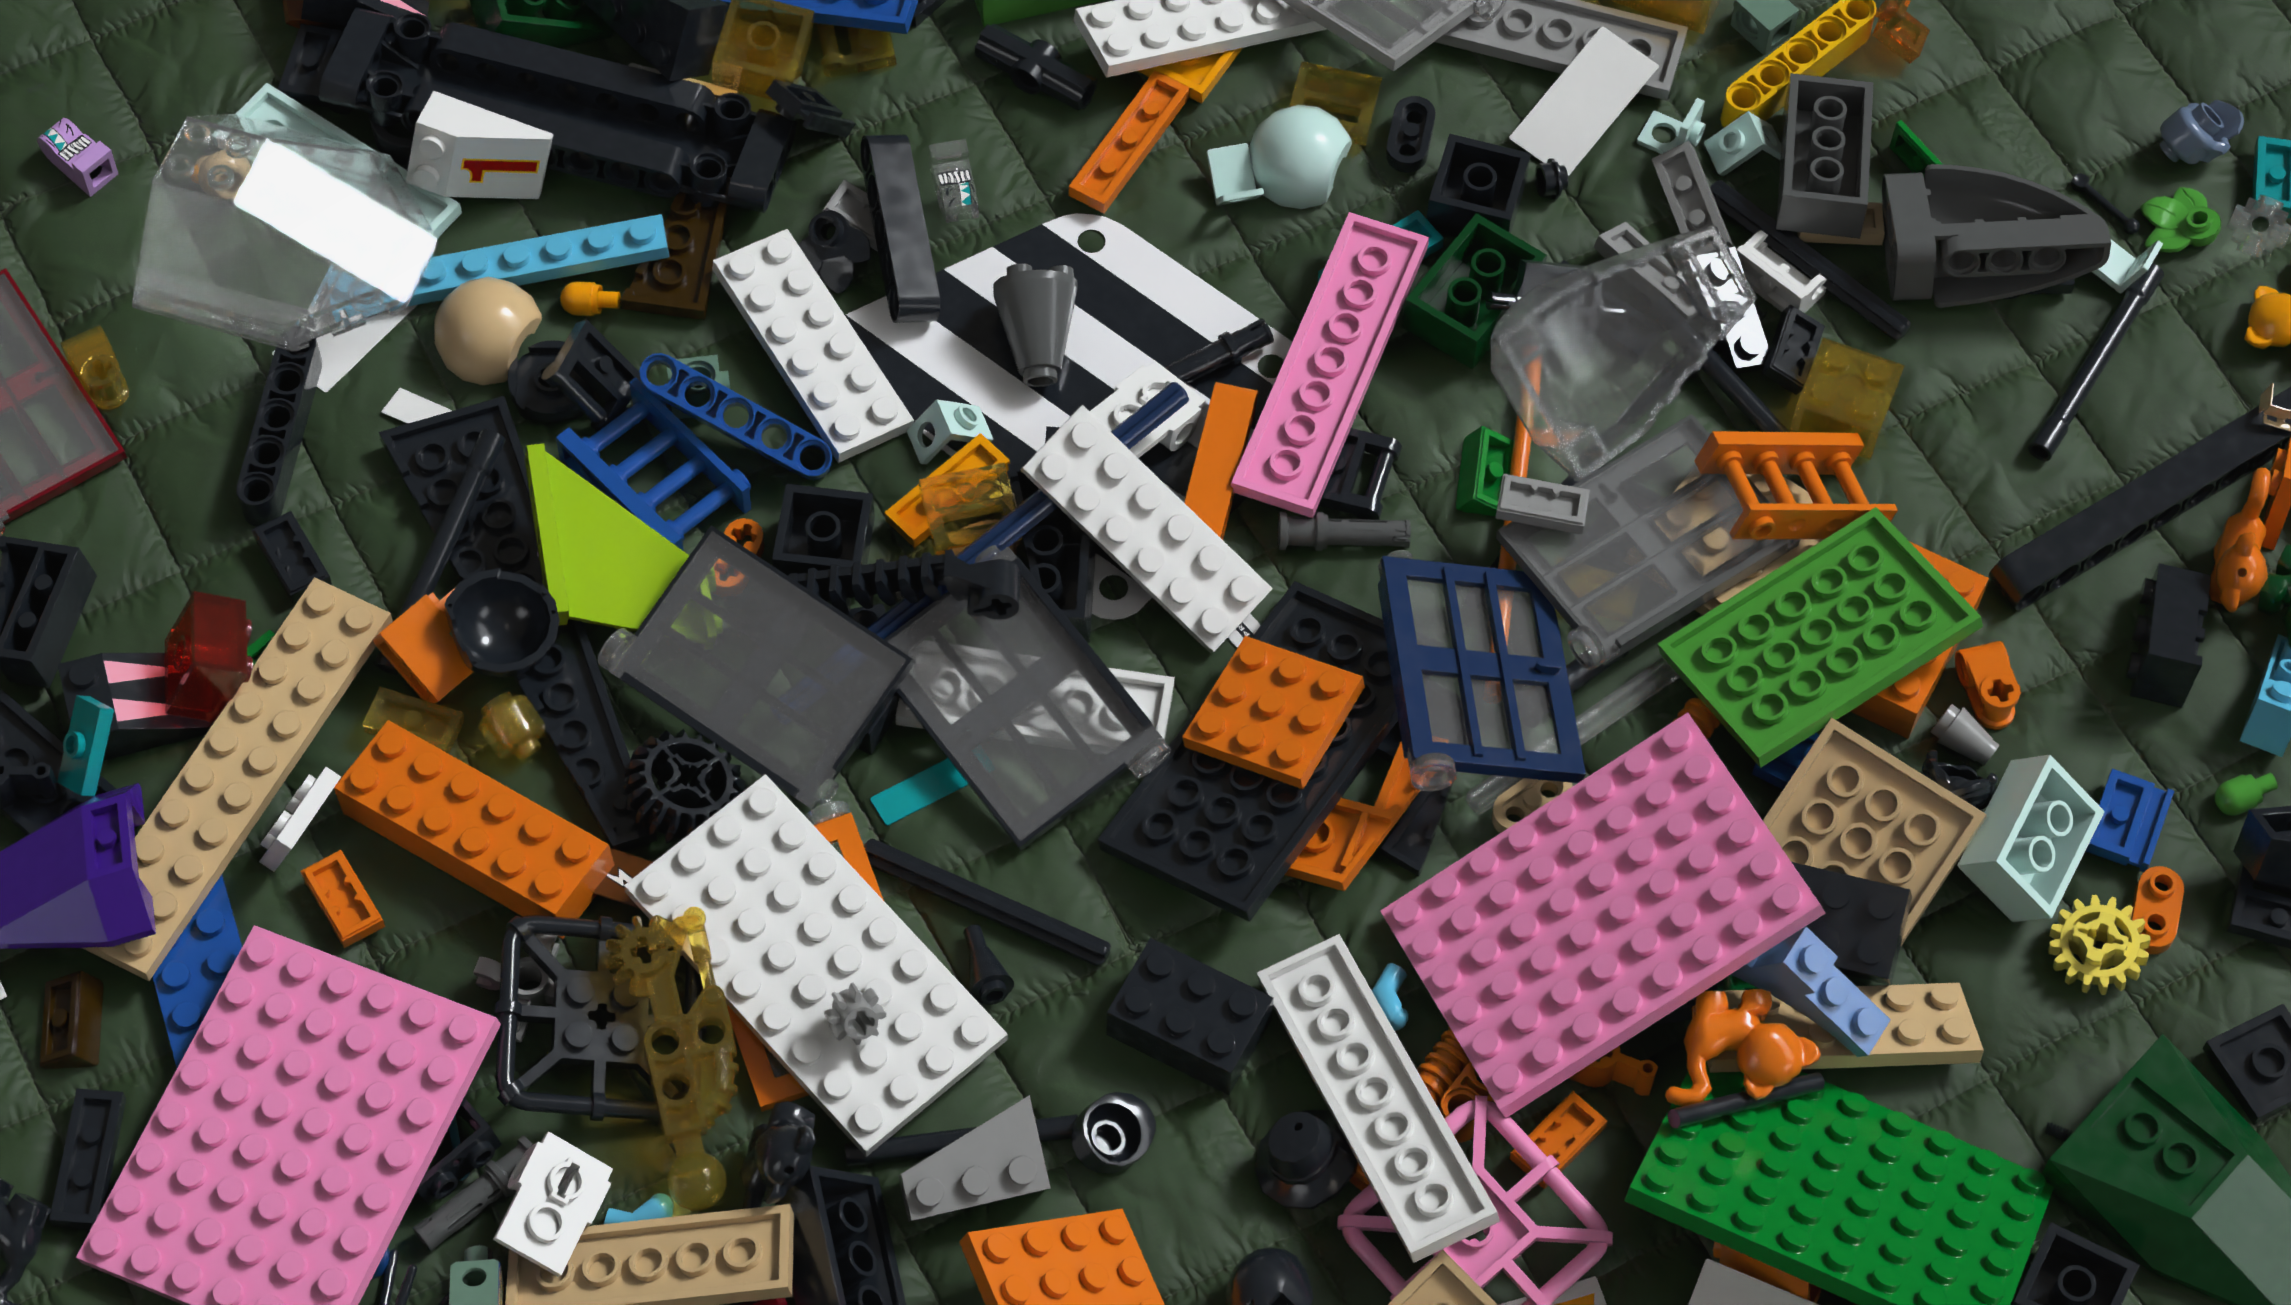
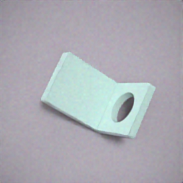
M1697 98L1683 122L1653 111L1637 138V144L1660 154L1687 141H1690L1696 147L1706 127V124L1701 122L1705 101ZM1664 126L1672 129L1676 137L1669 143H1661L1653 138L1652 131L1657 127Z
M1749 111L1704 142L1716 171L1721 176L1727 175L1761 150L1766 151L1779 160L1781 158V143L1773 126Z
M1247 143L1206 151L1216 206L1253 200L1264 195L1263 188L1256 189Z
M2111 240L2110 256L2107 263L2092 272L2121 294L2149 270L2163 243L2157 240L2140 256L2134 258Z
M938 399L907 429V434L919 462L925 465L950 440L970 442L980 433L990 442L993 440L979 406ZM931 423L935 429V437L932 444L926 447L922 440V433L925 426Z

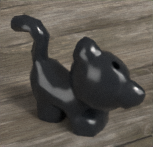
M792 1102L776 1103L772 1108L768 1124H761L753 1129L748 1151L740 1170V1176L746 1190L742 1209L761 1207L763 1199L768 1205L776 1203L785 1197L791 1187L803 1179L810 1168L812 1148L816 1143L813 1132L815 1114Z
M1 1177L0 1256L7 1266L0 1276V1305H21L7 1300V1293L20 1281L26 1266L36 1255L41 1241L42 1229L52 1209L29 1195L17 1192L9 1201L14 1186Z

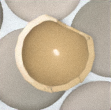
M493 277L469 280L449 293L440 304L434 320L435 346L447 369L463 381L479 385L506 382L508 380L509 368L516 359L522 342L528 335L536 332L542 321V315L532 296L512 282Z

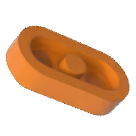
M2163 866L2151 867L2141 875L2135 888L2132 905L2133 911L2130 918L2132 921L2144 919V930L2140 934L2150 935L2149 948L2145 949V951L2153 955L2165 952L2173 943L2178 930L2184 895V884L2181 877L2172 869ZM2159 882L2166 885L2168 890L2162 891L2158 889L2155 883ZM2148 922L2159 924L2162 930H2153L2149 927Z

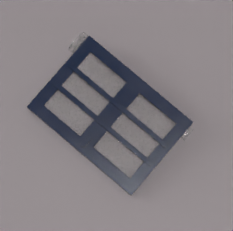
M1396 550L1388 554V556H1382L1378 565L1380 575L1378 592L1404 758H1408L1413 786L1423 791L1442 790L1456 780V772L1579 783L1582 781L1586 771L1556 609L1524 571L1416 560L1406 550Z

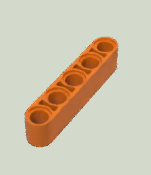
M1215 382L1184 503L1223 540L1235 495L1231 482L1247 447L1258 399V390Z

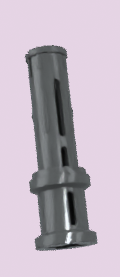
M1279 511L1278 550L1285 551L1287 546L1314 547L1315 551H1322L1327 549V545L1410 547V539L1408 538H1411V523L1408 519H1328V515L1323 514V512H1316L1313 518L1307 516H1288L1286 511Z
M524 1135L517 1139L518 1145L498 1161L490 1160L486 1163L485 1168L482 1169L484 1174L477 1178L476 1181L412 1228L430 1252L499 1198H511L516 1194V1190L508 1188L509 1179L523 1154L533 1145Z

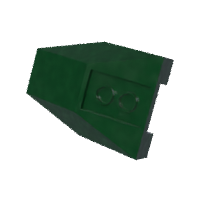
M2162 1033L2051 1156L2042 1175L2045 1177L2046 1182L2054 1187L2052 1193L2150 1272L2229 1305H2291V1177L2266 1141Z

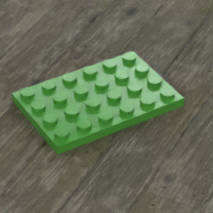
M1875 507L1659 642L1658 648L1660 655L1761 768L1823 729L1831 717L1835 720L1839 719L1981 629L1983 624L1982 617Z

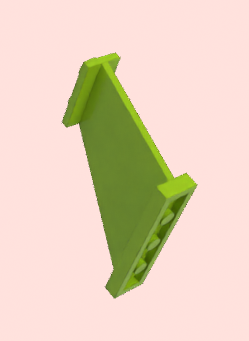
M544 443L527 445L524 461L542 581L556 602L560 620L559 625H566L568 619L636 632L689 555L546 452ZM715 568L712 569L697 591L711 601V593L717 592ZM692 599L672 626V629L693 643L705 645V651L714 650L718 635L724 634L723 620Z

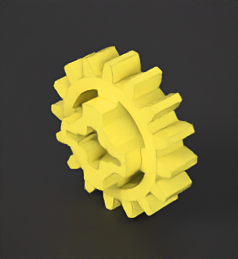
M2092 895L2089 906H2084L2079 899L2073 901V913L2061 909L2058 916L2060 924H2052L2050 937L2055 940L2049 942L2048 953L2058 955L2054 959L2053 968L2055 971L2068 970L2065 979L2068 985L2076 979L2083 981L2082 992L2084 993L2089 991L2092 984L2098 985L2101 995H2106L2108 985L2112 983L2122 991L2126 986V976L2137 981L2141 972L2139 966H2146L2149 953L2145 949L2149 948L2150 935L2140 934L2144 930V919L2132 921L2130 918L2133 907L2128 905L2121 911L2118 910L2115 897H2111L2107 905H2100L2098 896ZM2117 927H2119L2126 936L2121 935ZM2096 941L2105 943L2102 949L2093 947ZM2073 954L2078 955L2083 964H2081V963L2073 956Z

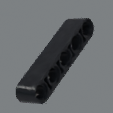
M905 134L865 135L862 137L860 144V160L891 319L894 323L937 321L940 315V295L909 139Z
M293 326L281 333L277 341L237 483L236 493L245 520L250 525L256 527L282 514L322 369V358L315 334L309 328L303 326ZM290 388H295L294 390H291V391H285V390L290 389ZM286 424L280 428H274L277 425ZM268 461H275L274 463L264 465ZM266 497L259 502H253L257 498Z

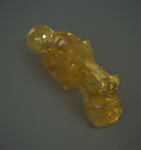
M698 907L688 908L683 916L676 917L672 922L655 915L650 919L649 927H642L640 916H633V930L630 931L626 926L618 924L615 927V932L620 940L608 939L605 944L606 950L614 954L605 959L606 969H619L613 976V982L616 985H620L630 978V995L642 998L649 997L654 1023L647 1029L644 1036V1055L665 1144H674L677 1156L676 1161L671 1165L667 1174V1189L671 1198L680 1207L691 1211L706 1210L714 1206L723 1197L726 1190L727 1174L718 1159L711 1154L705 1153L701 1136L707 1135V1130L716 1125L715 1119L723 1114H730L732 1110L730 1101L732 1097L738 1094V1086L734 1084L735 1075L739 1073V1065L733 1062V1058L737 1056V1049L723 990L716 985L711 964L713 958L705 928L706 915ZM688 936L694 963H697L703 990L688 1014L683 1015L674 977ZM646 947L647 952L651 954L650 963L643 964L641 958L637 957L638 948ZM712 1024L720 1027L724 1033V1038L720 1042L707 1044L699 1038L698 1032L702 1027ZM661 1035H669L677 1041L678 1048L669 1055H662L653 1049V1041ZM671 1080H680L688 1086L689 1092L680 1100H672L664 1095L662 1091L663 1086Z

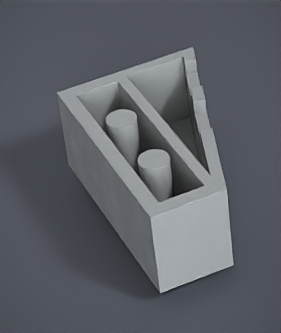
M1030 1095L898 1175L908 1222L1051 1188Z

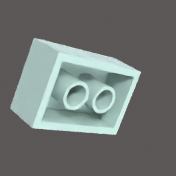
M2051 755L2011 760L1984 812L1987 814V818L1965 849L1957 866L2012 922L2052 918L2105 811Z

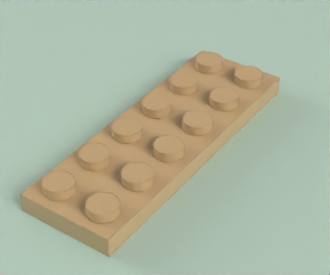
M1960 983L1856 986L1891 1019L1868 1056L1857 1057L1829 1032L1773 995H1771V1009L1765 1021L1761 1022L1784 1023L1798 1037H1805L1818 1046L1821 1053L1820 1059L1803 1069L1980 1063L1984 1051ZM1745 990L1724 991L1728 1000V1009L1738 1008ZM1733 1050L1726 1051L1708 1060L1707 1065L1710 1073L1741 1072L1736 1061L1737 1052Z
M790 1204L585 1226L562 1275L559 1277L509 1249L505 1305H720L792 1297L794 1213Z

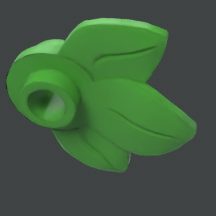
M2179 187L2173 198L2166 196L2155 197L2140 206L2142 215L2152 225L2156 226L2145 242V248L2147 249L2157 240L2163 243L2159 252H2179L2188 245L2206 246L2216 239L2221 230V219L2218 213L2208 208L2206 197L2192 188Z

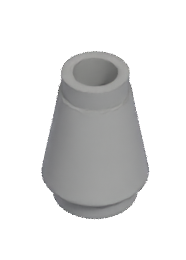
M1953 704L1948 707L1930 731L1939 738L1937 743L1975 762L1977 761L1982 766L1988 762L1999 747V744L1993 740L1964 707L1960 710Z

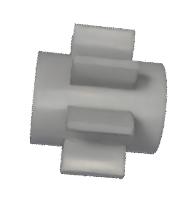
M850 983L849 989L831 994L834 999L832 1009L824 1011V1015L829 1023L834 1024L831 1030L838 1040L848 1035L856 1045H860L862 1039H866L871 1035H879L877 1030L878 1019L885 1018L886 1012L881 1005L876 1004L879 997L872 988L862 993L854 983Z

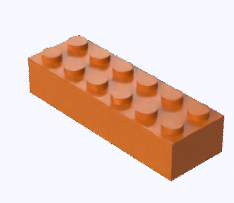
M390 720L384 724L334 787L343 814L523 917L541 915L579 919L597 894L593 893L614 867L608 843Z

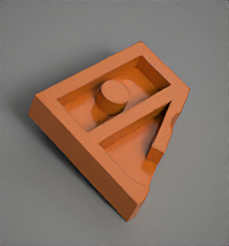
M2291 436L2286 450L2277 449L2270 468V473L2272 474L2268 495L2271 496L2263 521L2267 530L2261 547L2271 550L2275 549L2291 507Z

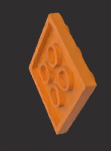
M1245 636L1182 736L1184 746L1199 753L1304 789L1365 688L1363 676Z

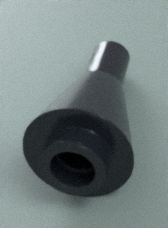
M970 925L963 931L970 951V994L978 1003L986 1005L1000 1003L1012 991L1014 981L991 949L987 947L981 927L979 925Z

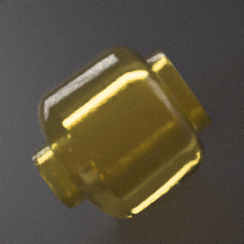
M506 692L491 700L481 709L480 712L483 717L478 724V728L499 758H511L516 755L518 760L522 761L541 748L542 745L538 740L544 734L546 725L525 695L512 696L510 692Z

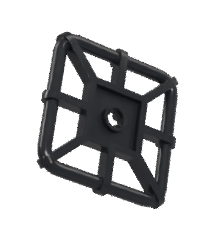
M541 915L524 916L522 918L515 916L507 922V930L502 941L499 1001L494 1003V1017L501 1023L497 1032L495 1078L497 1090L500 1093L497 1099L505 1107L511 1105L524 1111L589 1116L590 1121H603L604 1117L664 1122L680 1119L687 1121L695 1115L701 1089L702 1034L707 1032V1019L703 1017V977L686 960L684 1017L648 1015L649 987L684 959L683 955L676 948L642 976L609 973L611 940L673 945L655 925L613 922L612 917L600 916L599 920ZM533 934L596 939L595 972L565 969ZM520 947L554 982L553 1007L524 1005L518 1002ZM597 1009H601L611 1016L613 1022H607L603 1030L597 1029L596 1021L589 1020L588 1014H595ZM517 1021L552 1024L551 1052L519 1079L514 1081ZM648 1032L684 1035L682 1092L678 1091L647 1057ZM558 1064L591 1066L590 1097L526 1091ZM606 1067L636 1070L666 1103L606 1098Z

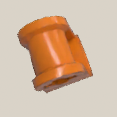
M1995 641L1956 650L1955 667L1961 685L1966 690L1978 722L1992 730L2008 727L2013 722L2015 705L2018 703L2021 691L2011 668L2004 644L2001 641Z

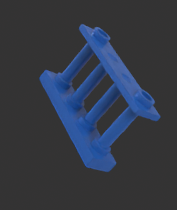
M634 378L629 382L633 406L589 439L587 437L580 438L572 429L567 428L556 436L559 458L572 471L684 551V534L729 500L744 514L751 510L749 492L751 485L740 470L736 468L731 470L667 408L665 402L649 394L644 389L642 383L637 378ZM644 418L661 432L617 466L614 464L608 466L600 458V451ZM673 445L689 459L646 493L641 491L636 493L628 485L627 479ZM701 472L717 487L674 521L670 519L664 521L656 513V506Z

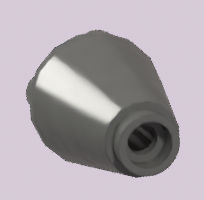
M1028 264L1010 265L1006 268L1007 275L1000 277L994 282L993 297L1018 372L1023 376V383L1027 386L1044 387L1053 385L1058 381L1057 374L1061 372L1078 290L1073 268L1059 265L1053 266L1048 270H1032V266Z

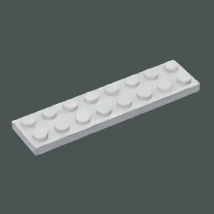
M1340 934L1257 972L1264 992L1274 997L1273 1008L1413 1263L1500 1222L1496 1208Z

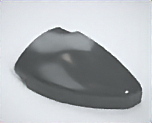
M1930 164L1926 166L1924 177L1922 172L1884 174L1882 177L1884 248L1888 285L1892 301L1931 299L1933 294L1935 306L1944 308L2003 299L2072 280L2101 268L2109 259L2111 239L2105 220L2077 201L2033 181L1998 171L1944 164Z

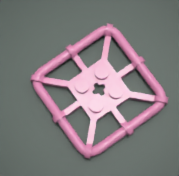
M1475 1095V1100L1467 1101L1460 1105L1445 1120L1453 1135H1455L1474 1119L1472 1168L1496 1208L1500 1222L1484 1229L1483 1233L1486 1238L1480 1242L1475 1238L1470 1241L1465 1238L1443 1250L1482 1289L1503 1271L1526 1296L1527 1300L1522 1305H1552L1558 1297L1600 1261L1606 1253L1607 1247L1613 1245V1232L1608 1231L1602 1216L1557 1168L1560 1163L1552 1155L1547 1157L1510 1116L1505 1118L1494 1102L1487 1101V1096ZM1486 1120L1499 1131L1532 1167V1170L1507 1192L1484 1168ZM1544 1181L1587 1229L1537 1226L1520 1208L1517 1202L1539 1182ZM1369 1184L1351 1200L1344 1209L1343 1215L1338 1216L1337 1229L1342 1230L1343 1237L1349 1247L1392 1293L1390 1299L1393 1300L1431 1260L1405 1281L1363 1234L1362 1231L1397 1233L1388 1217L1364 1215L1379 1202ZM1535 1241L1587 1245L1585 1249L1540 1289L1514 1262ZM1438 1251V1252H1436V1253H1434V1254H1432V1255L1435 1257L1440 1251Z

